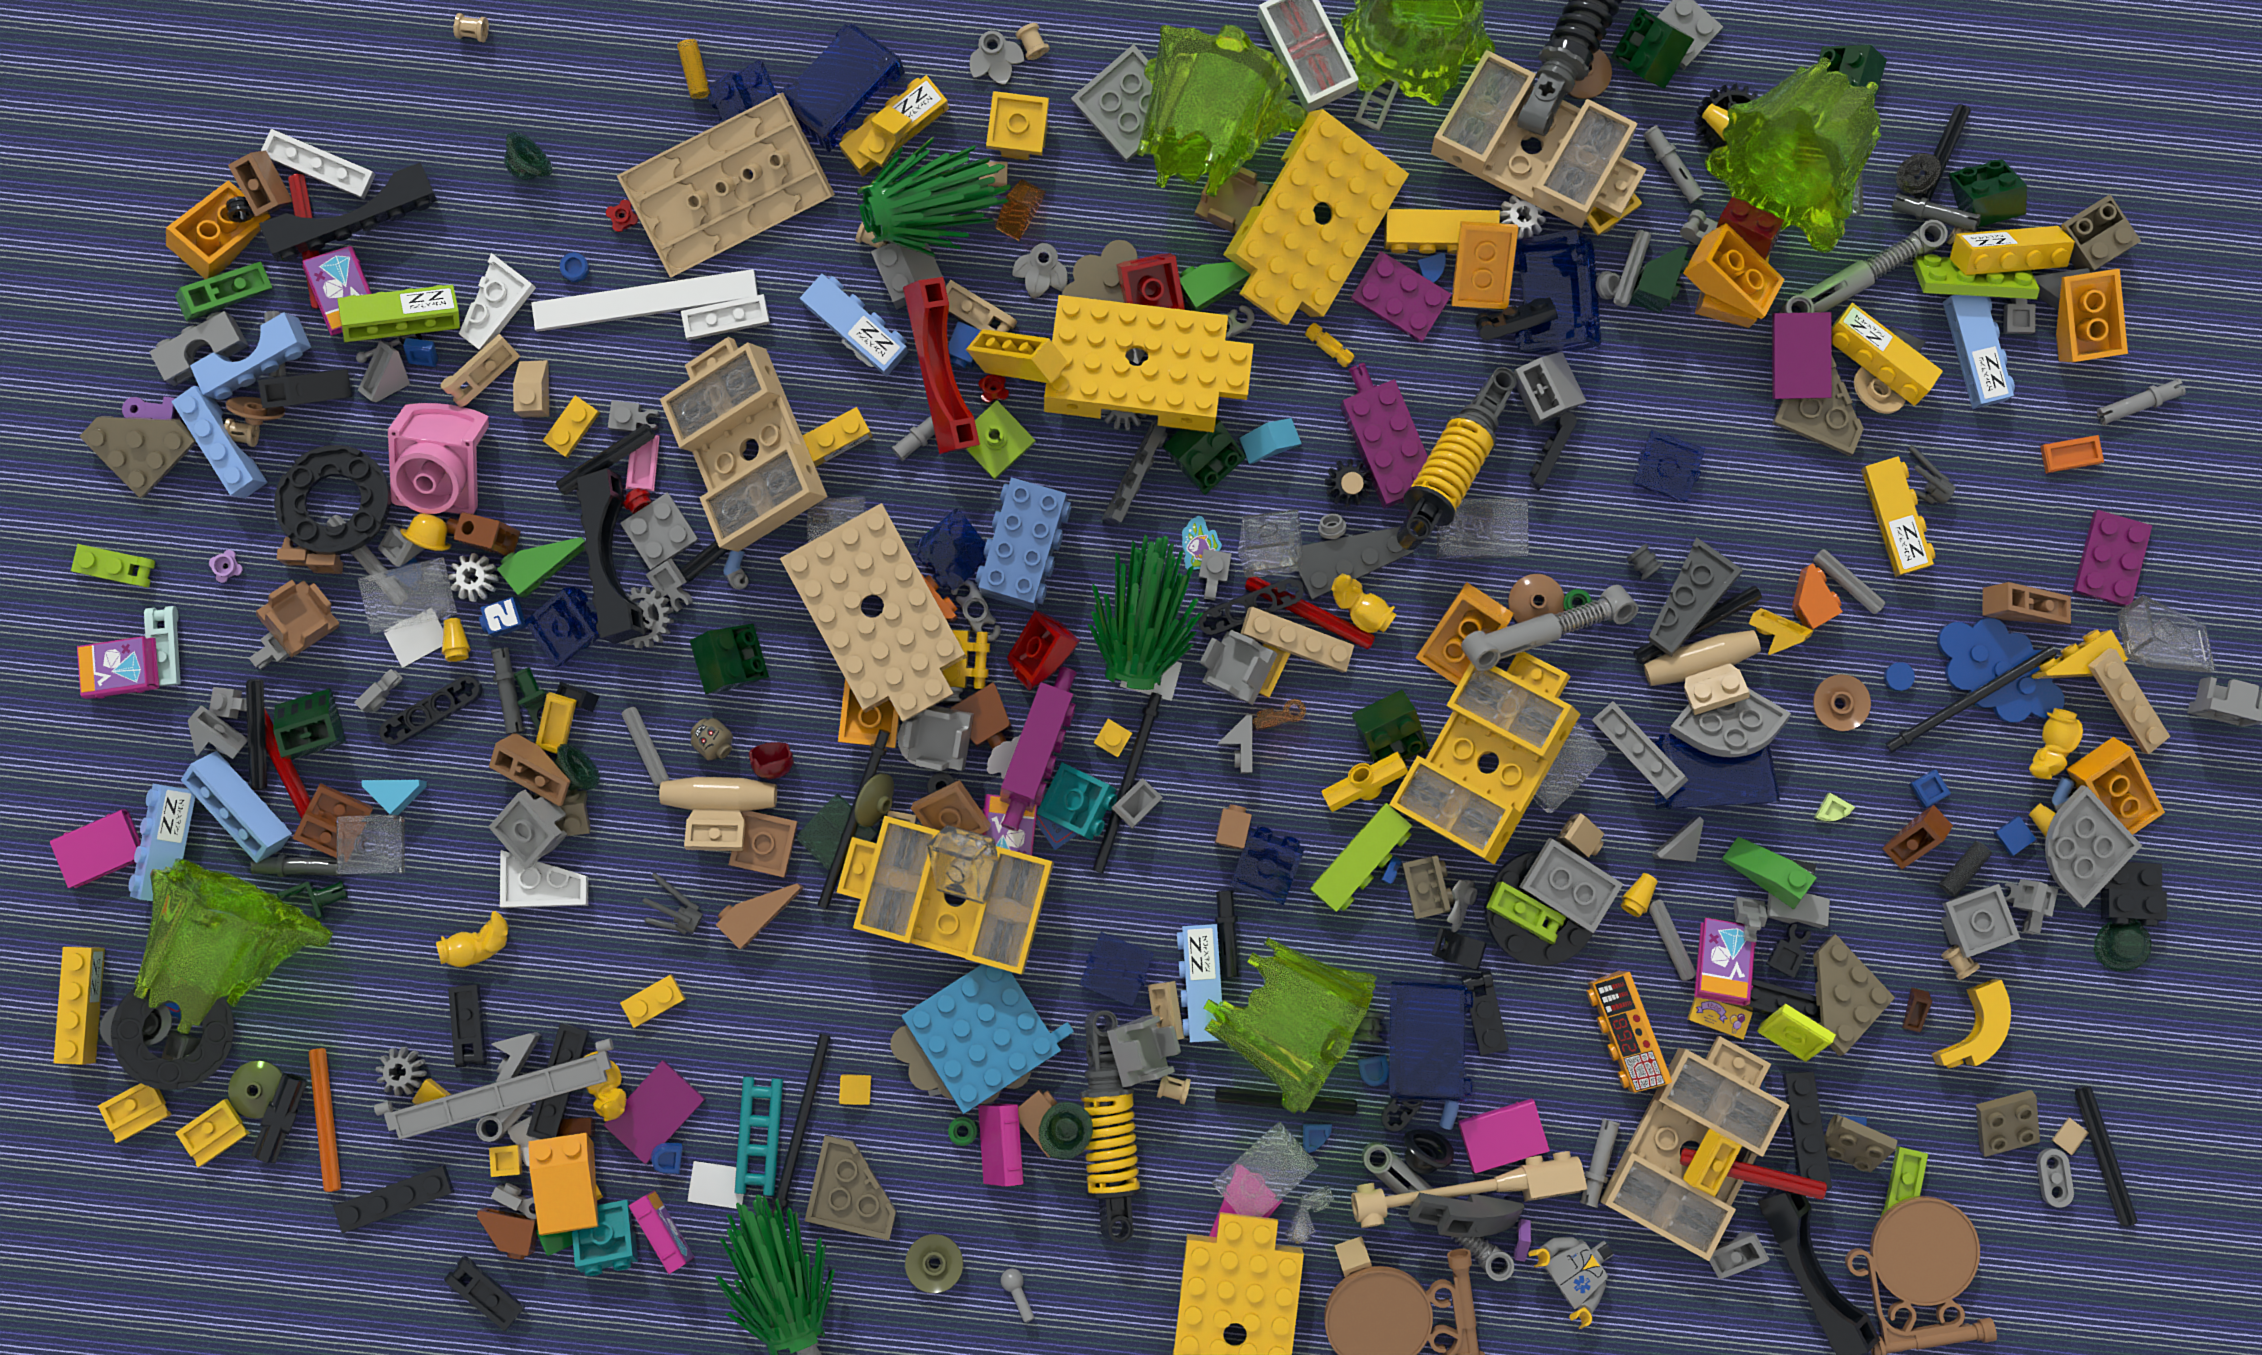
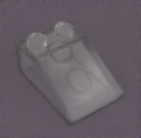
M1463 498L1460 506L1456 508L1457 511L1453 522L1446 526H1437V559H1484L1528 556V499Z
M444 557L357 578L371 634L457 616Z
M2145 595L2140 596L2117 612L2124 654L2129 660L2151 668L2205 673L2215 671L2205 625Z
M1578 722L1574 725L1533 797L1547 813L1554 812L1609 754Z
M1279 1121L1212 1182V1185L1238 1214L1263 1217L1318 1167V1164Z

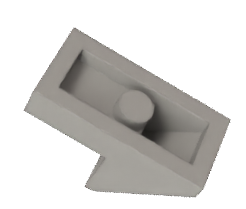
M202 705L188 719L196 756L211 743L220 753L228 755L233 759L248 741V738Z
M1246 715L1217 744L1218 746H1240V750L1234 751V767H1240V774H1252V715Z
M534 1032L491 1044L510 1055L509 1059L505 1057L497 1069L499 1076L496 1082L518 1076L540 1039L541 1034Z
M1743 1231L1734 1240L1717 1246L1709 1262L1720 1280L1768 1262L1770 1259L1757 1235Z

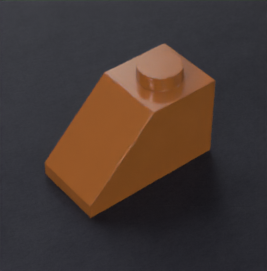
M1932 805L1912 819L1882 849L1901 869H1904L1942 843L1953 825L1935 805Z
M490 1208L478 1210L477 1218L498 1250L508 1252L507 1257L522 1260L525 1256L535 1252L538 1237L536 1233L538 1229L537 1219L533 1220L526 1215Z

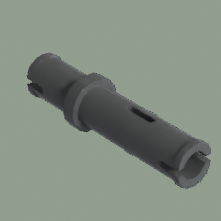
M1897 193L1895 197L1897 200L1894 199L1892 211L1916 216L1917 220H1938L1943 224L1976 232V225L1979 226L1981 219L1980 214L1929 202L1928 198L1923 197L1920 200L1901 195L1900 193Z
M509 647L491 650L495 669L493 680L498 685L506 729L505 733L507 735L524 732L514 681V674L516 672L512 670Z
M279 854L278 857H267L258 863L251 862L252 874H277L278 877H286L287 874L340 877L341 872L339 871H342V860L292 858L287 857L286 854Z

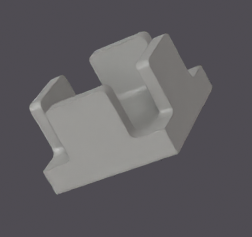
M1233 630L1227 631L1222 642L1212 638L1205 650L1200 663L1208 670L1202 682L1253 705L1278 654L1260 645L1250 637Z
M2207 677L2200 679L2196 700L2189 703L2188 714L2241 727L2262 724V689L2259 690L2258 685L2233 679L2229 680L2228 687L2216 685L2217 678Z
M934 705L915 715L914 718L907 720L903 748L909 749L907 759L915 761L916 766L939 771L947 768L964 770L974 713Z
M523 790L512 799L489 825V828L526 870L532 867L539 858L553 851L568 834L564 830L560 831L555 825V822L563 819L566 815L560 806L543 797L535 800L531 792Z
M1999 884L1975 890L1942 903L1947 915L1941 918L1944 930L1950 944L1959 946L1963 958H1968L2021 939Z
M1159 1015L1143 1016L1107 1031L1122 1087L1156 1080L1175 1072L1173 1066L1168 1067L1166 1057L1180 1054V1046L1174 1026L1157 1027L1156 1023L1160 1022Z

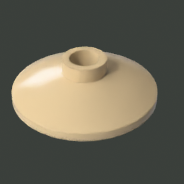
M1863 367L1855 374V391L1861 401L1872 410L1890 414L1898 411L1904 405L1906 400Z

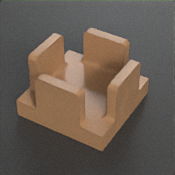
M1218 163L1216 169L1212 170L1201 193V200L1195 210V216L1236 234L1250 209L1255 206H1261L1269 186L1257 181L1256 173L1235 163H1232L1230 168Z
M293 580L287 582L270 593L268 603L256 610V616L291 658L339 627V622L331 613L330 601L315 583L308 586L304 580L297 585Z

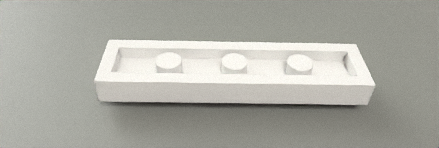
M273 129L270 130L261 151H267L272 161L361 199H365L376 175L373 171Z

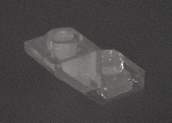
M1329 1186L1301 1196L1285 1233L1288 1242L1294 1241L1295 1244H1301L1311 1239L1310 1234L1316 1231L1308 1210L1313 1208L1314 1212L1330 1206L1329 1202L1335 1199Z

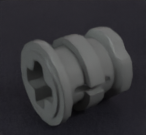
M1647 543L1626 558L1628 562L1632 561L1635 566L1633 568L1636 572L1638 570L1641 572L1642 576L1640 579L1642 581L1664 565V562L1656 561L1655 557L1657 556L1654 552H1649Z
M1358 1011V1016L1360 1017V1023H1357L1359 1035L1354 1036V1039L1365 1042H1383V1039L1379 1037V1031L1382 1032L1383 1026L1380 1025V1020L1384 1018V1014Z

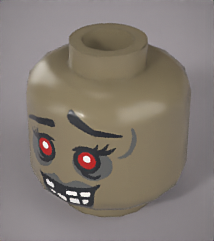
M704 718L696 723L690 732L692 736L691 745L706 760L723 759L732 750L733 735L718 719L711 718L707 720Z

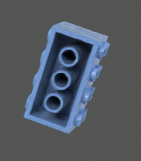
M1011 477L1010 483H1004L1000 495L1001 504L1003 505L1001 512H995L992 522L995 533L993 539H987L983 553L987 560L985 566H979L975 582H977L982 596L1035 611L1038 608V604L1043 605L1047 593L1046 577L1052 576L1055 566L1054 550L1060 549L1063 539L1061 527L1063 522H1068L1071 502H1068L1067 493Z

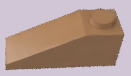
M2011 582L1983 588V616L2008 621L2067 625L2071 624V596Z
M513 733L495 744L489 768L558 806L563 805L570 780L537 744L517 733Z
M796 883L738 903L734 907L728 905L717 916L720 921L716 926L739 949H744L804 887Z

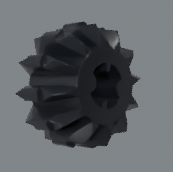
M1348 459L1346 467H1344L1341 461H1337V470L1329 468L1327 473L1332 478L1325 479L1324 484L1333 486L1327 490L1326 494L1327 496L1337 494L1334 499L1335 504H1338L1341 498L1345 499L1344 507L1348 508L1350 506L1351 499L1358 506L1361 504L1359 496L1366 499L1369 497V492L1364 488H1371L1373 482L1364 480L1371 475V472L1369 470L1360 472L1364 465L1362 462H1359L1357 467L1354 468L1352 467L1353 460ZM1349 472H1356L1363 478V488L1357 494H1348L1342 489L1341 480Z

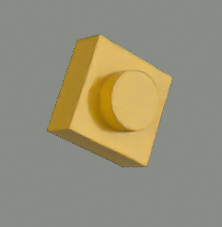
M1107 719L1094 744L1118 758L1133 733Z
M520 1144L489 1148L491 1177L522 1174Z

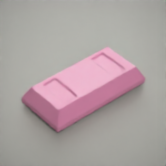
M655 435L652 440L629 454L626 489L634 490L639 488L640 490L654 491L660 436Z

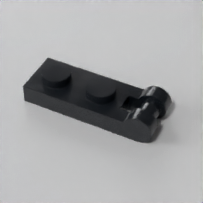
M1550 297L1536 298L1528 304L1518 307L1511 306L1493 315L1480 313L1475 317V325L1482 339L1491 340L1558 319Z
M1565 412L1556 421L1557 433L1555 437H1548L1541 450L1546 453L1542 462L1536 461L1528 475L1533 478L1529 486L1538 491L1545 484L1576 425L1577 420L1573 413Z
M1490 970L1481 972V975L1475 977L1470 975L1462 976V985L1479 1055L1508 1050ZM1484 987L1485 995L1475 997L1474 988Z
M480 984L448 987L456 1068H461L471 1063H475L477 1066L486 1065L487 1052L484 1043ZM473 1043L474 1052H466L464 1044Z
M462 1256L457 1262L458 1267L455 1271L449 1272L444 1278L445 1282L503 1331H506L526 1306L477 1267L470 1258ZM466 1274L473 1278L468 1285L462 1280Z

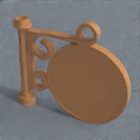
M1917 1196L1902 1200L1889 1208L1877 1222L1871 1237L1870 1254L1861 1248L1852 1249L1847 1253L1845 1265L1852 1274L1865 1276L1869 1273L1874 1308L1879 1319L1882 1338L1879 1337L1880 1341L1871 1349L1872 1355H1886L1887 1353L1911 1349L1919 1350L1971 1340H1981L1983 1343L1997 1340L1995 1324L1990 1317L1978 1319L1977 1323L1972 1325L1969 1323L1962 1324L1965 1319V1312L1958 1303L1952 1300L1962 1293L1973 1280L1980 1261V1244L1977 1232L1969 1218L1951 1203L1930 1196ZM1857 1255H1864L1868 1271L1865 1268L1860 1270L1854 1269L1852 1266L1853 1258ZM1876 1276L1887 1290L1901 1299L1889 1307L1888 1318L1892 1321L1895 1320L1896 1311L1901 1308H1907L1909 1311V1317L1902 1329L1891 1326L1883 1316ZM1911 1304L1921 1306L1938 1305L1936 1317L1941 1323L1913 1328L1916 1321V1312ZM1949 1307H1955L1957 1317L1953 1321L1945 1323L1944 1311Z
M1463 1248L1448 1252V1264L1454 1272L1452 1273L1454 1284L1448 1280L1440 1279L1432 1283L1426 1292L1421 1284L1411 1275L1392 1267L1374 1266L1348 1275L1330 1294L1324 1312L1326 1334L1334 1351L1338 1355H1417L1428 1341L1434 1351L1442 1353L1440 1355H1485L1484 1352L1479 1351L1476 1334L1477 1324L1469 1276L1470 1266L1472 1265L1471 1252ZM1441 1288H1447L1451 1291L1456 1329L1444 1324H1439L1432 1328L1433 1313L1430 1302L1439 1308L1451 1306L1449 1298L1437 1299L1435 1297L1436 1291ZM1440 1333H1446L1455 1338L1452 1346L1447 1351L1444 1344L1434 1342L1435 1337Z

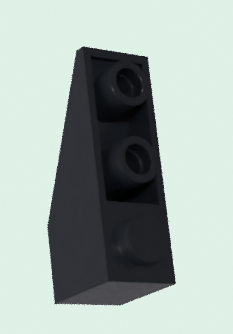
M348 368L262 377L258 380L262 408L352 397Z

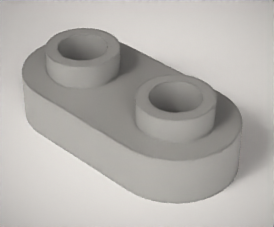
M2044 1149L2039 1153L2036 1161L2041 1195L2047 1204L2062 1208L2069 1205L2074 1197L2069 1159L2064 1152L2058 1149ZM2049 1158H2053L2055 1161L2054 1166L2051 1168L2047 1165ZM2054 1187L2059 1188V1194L2056 1197L2052 1195Z

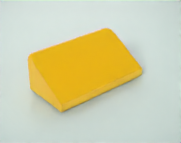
M1709 1129L1683 1176V1180L1692 1187L1715 1197L1742 1145L1713 1129Z

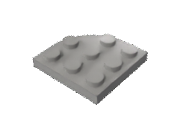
M1133 44L1071 97V102L1123 160L1128 162L1159 131L1165 116L1166 94L1159 73Z
M1748 688L1750 698L1694 715L1690 704H1688L1671 725L1669 732L1698 750L1710 755L1740 757L1753 754L1766 747L1788 722L1791 713Z
M2081 785L2053 817L2047 831L2045 855L2049 871L2056 883L2079 907L2085 908L2142 845L2087 786Z

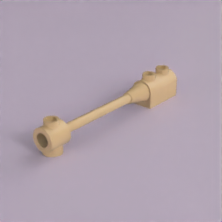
M1570 1151L1553 1154L1554 1160L1543 1162L1542 1156L1526 1158V1165H1521L1517 1169L1494 1177V1179L1386 1197L1381 1188L1375 1189L1374 1183L1357 1186L1358 1192L1351 1194V1204L1356 1222L1361 1223V1228H1368L1385 1224L1384 1218L1387 1217V1208L1413 1204L1419 1192L1453 1198L1489 1191H1522L1524 1202L1580 1193L1587 1190V1185L1579 1157H1571Z

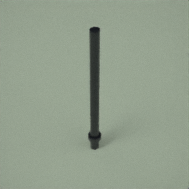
M2051 645L1909 730L1903 729L1899 731L1897 737L1885 743L1888 750L1892 753L1904 745H1912L1914 739L2057 655L2056 651Z
M1151 692L1147 707H1143L1142 713L1144 716L1117 795V802L1133 786L1154 719L1158 718L1160 713L1157 710L1162 695ZM1112 810L1093 867V871L1102 874L1104 873L1122 819L1114 810Z
M879 729L875 743L870 745L869 751H871L817 904L821 908L828 909L848 853L851 838L854 837L858 825L855 819L857 798L864 785L876 775L882 756L886 755L887 749L885 746L890 732Z
M819 1034L777 1193L771 1200L774 1203L772 1208L773 1217L774 1211L777 1210L775 1205L777 1198H779L782 1215L785 1206L789 1204L787 1197L831 1037L829 1035Z

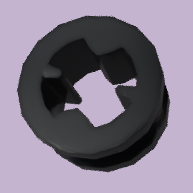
M234 197L226 202L228 218L231 221L246 222L254 217V213L245 197Z

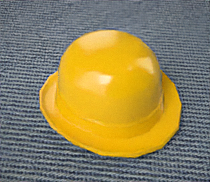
M425 513L418 514L413 518L407 530L400 529V533L404 538L422 548L445 551L451 547V544L446 542L447 525L437 516Z

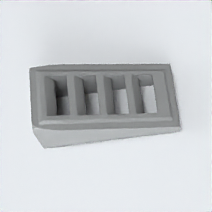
M1375 68L1354 121L1380 131L1402 79ZM1379 79L1391 84V90L1377 85V80ZM1373 89L1388 95L1386 101L1371 95ZM1369 100L1384 106L1377 124L1361 118L1364 110L1380 111L1368 106Z

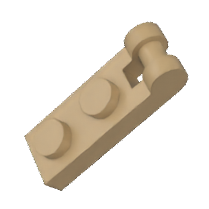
M950 280L947 284L949 314L979 330L1008 332L1010 329H1014L1017 324L1016 319L954 281ZM994 318L1001 322L996 330L990 327Z
M498 334L453 376L445 378L441 383V388L447 394L453 396V401L459 407H463L515 362L520 355ZM465 382L469 384L465 389L460 388Z

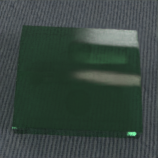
M838 793L795 837L828 870H830L852 808ZM858 824L854 838L871 842L879 832L872 826L863 827Z

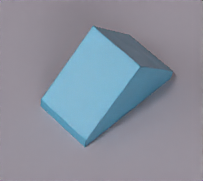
M1292 418L1265 423L1239 438L1249 465L1302 444Z
M362 780V787L390 815L398 816L427 787V781Z

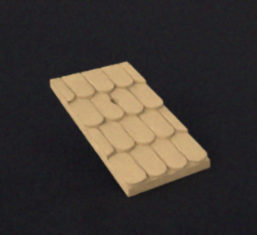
M783 92L617 175L670 278L835 195Z

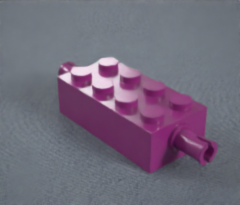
M1360 363L1359 367L1355 365L1348 370L1358 393L1342 400L1340 408L1366 470L1371 472L1369 477L1373 482L1383 509H1386L1400 502L1404 503V494L1412 486L1424 463H1426L1428 456L1396 380L1393 379L1379 386L1373 385L1366 364Z
M1059 668L1054 686L1040 682L1001 786L1000 801L1009 804L1004 820L1001 823V826L1006 829L1018 831L1025 810L1033 812L1034 806H1040L1043 801L1047 785L1044 780L1045 778L1051 779L1056 765L1057 757L1053 755L1055 752L1060 754L1065 741L1066 730H1064V726L1070 727L1075 714L1076 704L1072 703L1073 693H1070V689L1077 673L1070 668Z

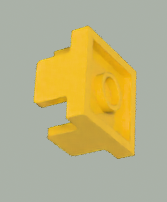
M993 91L986 149L1001 151V156L1005 158L1029 160L1030 154L1042 156L1048 127L1049 98Z

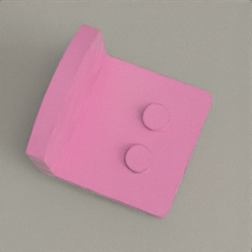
M417 403L405 405L388 428L391 502L425 514L441 512L474 514L478 508L476 446L489 427V416L473 409L449 404Z

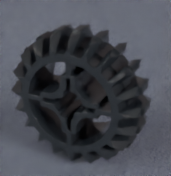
M1736 83L1732 85L1730 90L1726 85L1721 86L1720 92L1713 89L1710 92V97L1705 96L1701 101L1703 106H1699L1696 110L1700 116L1695 118L1694 124L1700 126L1695 131L1696 135H1704L1700 145L1710 144L1707 150L1708 153L1716 149L1718 150V158H1722L1724 153H1727L1729 161L1733 160L1736 154L1741 160L1745 158L1746 152L1753 155L1756 152V147L1761 148L1763 146V139L1767 138L1770 134L1766 128L1771 126L1772 121L1766 119L1770 114V110L1762 109L1766 104V100H1756L1758 91L1750 95L1748 94V86H1744L1742 91H1739ZM1713 103L1715 106L1722 105L1723 109L1742 117L1741 121L1746 123V126L1753 122L1752 136L1744 140L1743 130L1733 143L1729 140L1724 141L1706 120L1702 118V115L1710 104ZM1737 105L1743 107L1747 111L1740 110Z

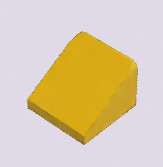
M842 1074L840 1077L839 1104L870 1105L872 1075Z
M429 1078L422 1083L412 1102L417 1105L452 1094Z

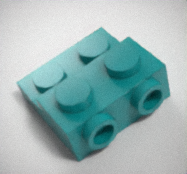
M1061 763L1036 814L1092 841L1094 835L1099 836L1103 831L1105 822L1102 819L1106 811L1112 810V807L1117 802V795H1115L1117 789L1067 764Z
M628 1200L597 1205L598 1227L572 1231L575 1268L581 1273L584 1272L585 1276L602 1274V1269L613 1267L616 1271L627 1270L631 1268V1263L638 1262L636 1234L632 1229L630 1202Z

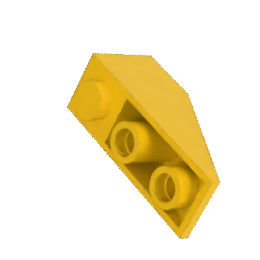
M2096 629L2082 637L2084 642L2079 645L2074 643L2060 651L2062 656L2056 660L2053 657L2039 665L2040 670L2031 676L2033 679L2092 677L2094 675L2088 665L2108 648L2115 649L2123 662L2129 658L2112 629L2099 632Z

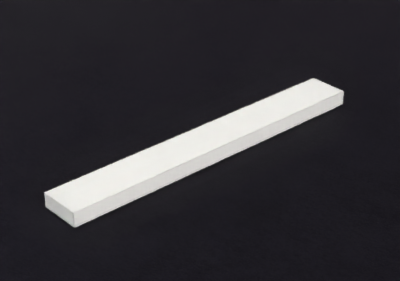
M751 269L531 303L535 330L539 332L693 309L757 296L758 290L755 271Z

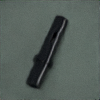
M1234 890L1216 891L1218 917H1215V923H1218L1222 978L1240 976L1235 922H1238V916H1235Z

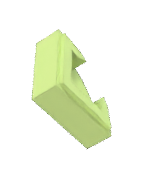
M1827 793L1814 818L1826 822L1837 821L1848 816L1855 807L1837 796Z

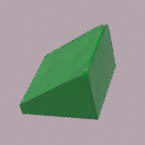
M538 1229L536 1230L547 1256L573 1245L572 1231L540 1236Z

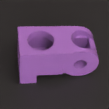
M131 397L122 406V413L125 418L179 419L182 422L181 416L171 402L175 398L163 397V403L157 404L149 403L138 397Z

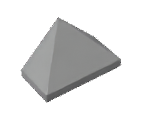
M382 340L379 341L358 388L360 393L373 402H378L410 385L399 352Z
M393 524L390 525L378 546V549L399 568L425 549L404 538L400 533V528Z
M1142 778L1112 809L1133 829L1163 797Z
M1700 816L1694 817L1651 855L1655 859L1696 862L1704 820Z

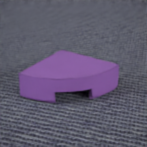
M1520 1219L1516 1231L1518 1232V1242L1514 1246L1515 1260L1525 1262L1531 1244V1220Z

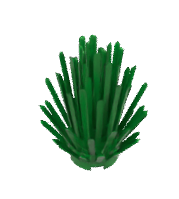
M934 136L888 174L899 162V155L903 151L901 146L870 185L858 188L857 194H863L864 204L858 206L864 228L867 233L873 232L875 236L872 239L873 243L888 241L932 257H936L934 252L923 249L922 247H926L924 243L962 250L959 245H954L950 240L933 237H969L968 233L946 231V229L938 227L996 222L992 218L977 219L985 216L983 212L953 216L952 214L985 209L1007 203L1009 200L1005 198L997 199L995 196L1009 190L1011 185L1008 184L994 188L993 186H988L995 182L994 177L978 180L980 177L998 173L1005 166L996 164L989 167L985 163L989 162L990 157L959 166L969 160V153L975 150L976 145L950 156L949 153H945L910 175L896 181L929 155V149L922 154L920 153L934 142Z
M1145 534L1141 550L1139 548L1135 549L1136 543L1132 540L1126 608L1127 566L1124 563L1121 565L1120 577V556L1116 552L1115 618H1112L1109 596L1105 593L1104 602L1108 620L1106 621L1097 586L1092 584L1096 600L1094 605L1097 613L1091 611V615L1097 631L1093 625H1087L1106 663L1105 677L1115 683V678L1127 682L1126 688L1151 690L1154 689L1156 683L1160 686L1162 675L1194 646L1188 644V642L1196 635V631L1190 632V630L1203 615V613H1198L1196 617L1191 618L1185 628H1182L1198 603V598H1195L1180 622L1176 619L1189 586L1188 582L1194 566L1188 568L1186 575L1182 576L1181 573L1177 575L1184 550L1179 552L1176 562L1172 554L1174 543L1168 547L1165 562L1169 541L1167 536L1157 538L1155 544L1152 541L1148 544V537Z
M756 1195V1200L753 1201L755 1214L752 1211H748L745 1204L740 1205L736 1203L741 1230L737 1229L732 1216L727 1214L732 1230L730 1228L727 1229V1234L736 1252H733L728 1247L723 1238H719L743 1283L742 1285L739 1280H734V1284L741 1293L738 1296L721 1276H715V1278L720 1283L718 1286L731 1301L730 1306L746 1321L734 1316L730 1312L725 1315L765 1343L769 1355H779L778 1350L789 1349L790 1353H794L818 1342V1335L825 1337L822 1322L833 1287L831 1284L835 1269L829 1271L822 1295L826 1244L821 1247V1237L816 1241L815 1266L811 1268L810 1278L809 1254L806 1253L804 1255L797 1211L792 1215L791 1208L787 1209L790 1229L788 1241L779 1198L775 1200L777 1210L774 1211L773 1217L766 1197L763 1196L762 1198L761 1195Z

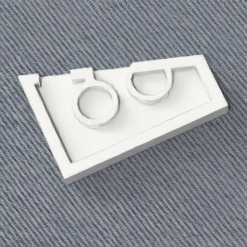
M501 850V908L588 906L587 876L538 861L532 867L525 870L511 853Z

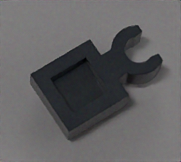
M1797 924L1789 925L1786 931L1787 941L1778 939L1766 963L1767 966L1791 978H1795L1807 953L1799 948L1801 944L1806 943L1811 937V932L1805 930L1803 936L1797 938L1795 936Z

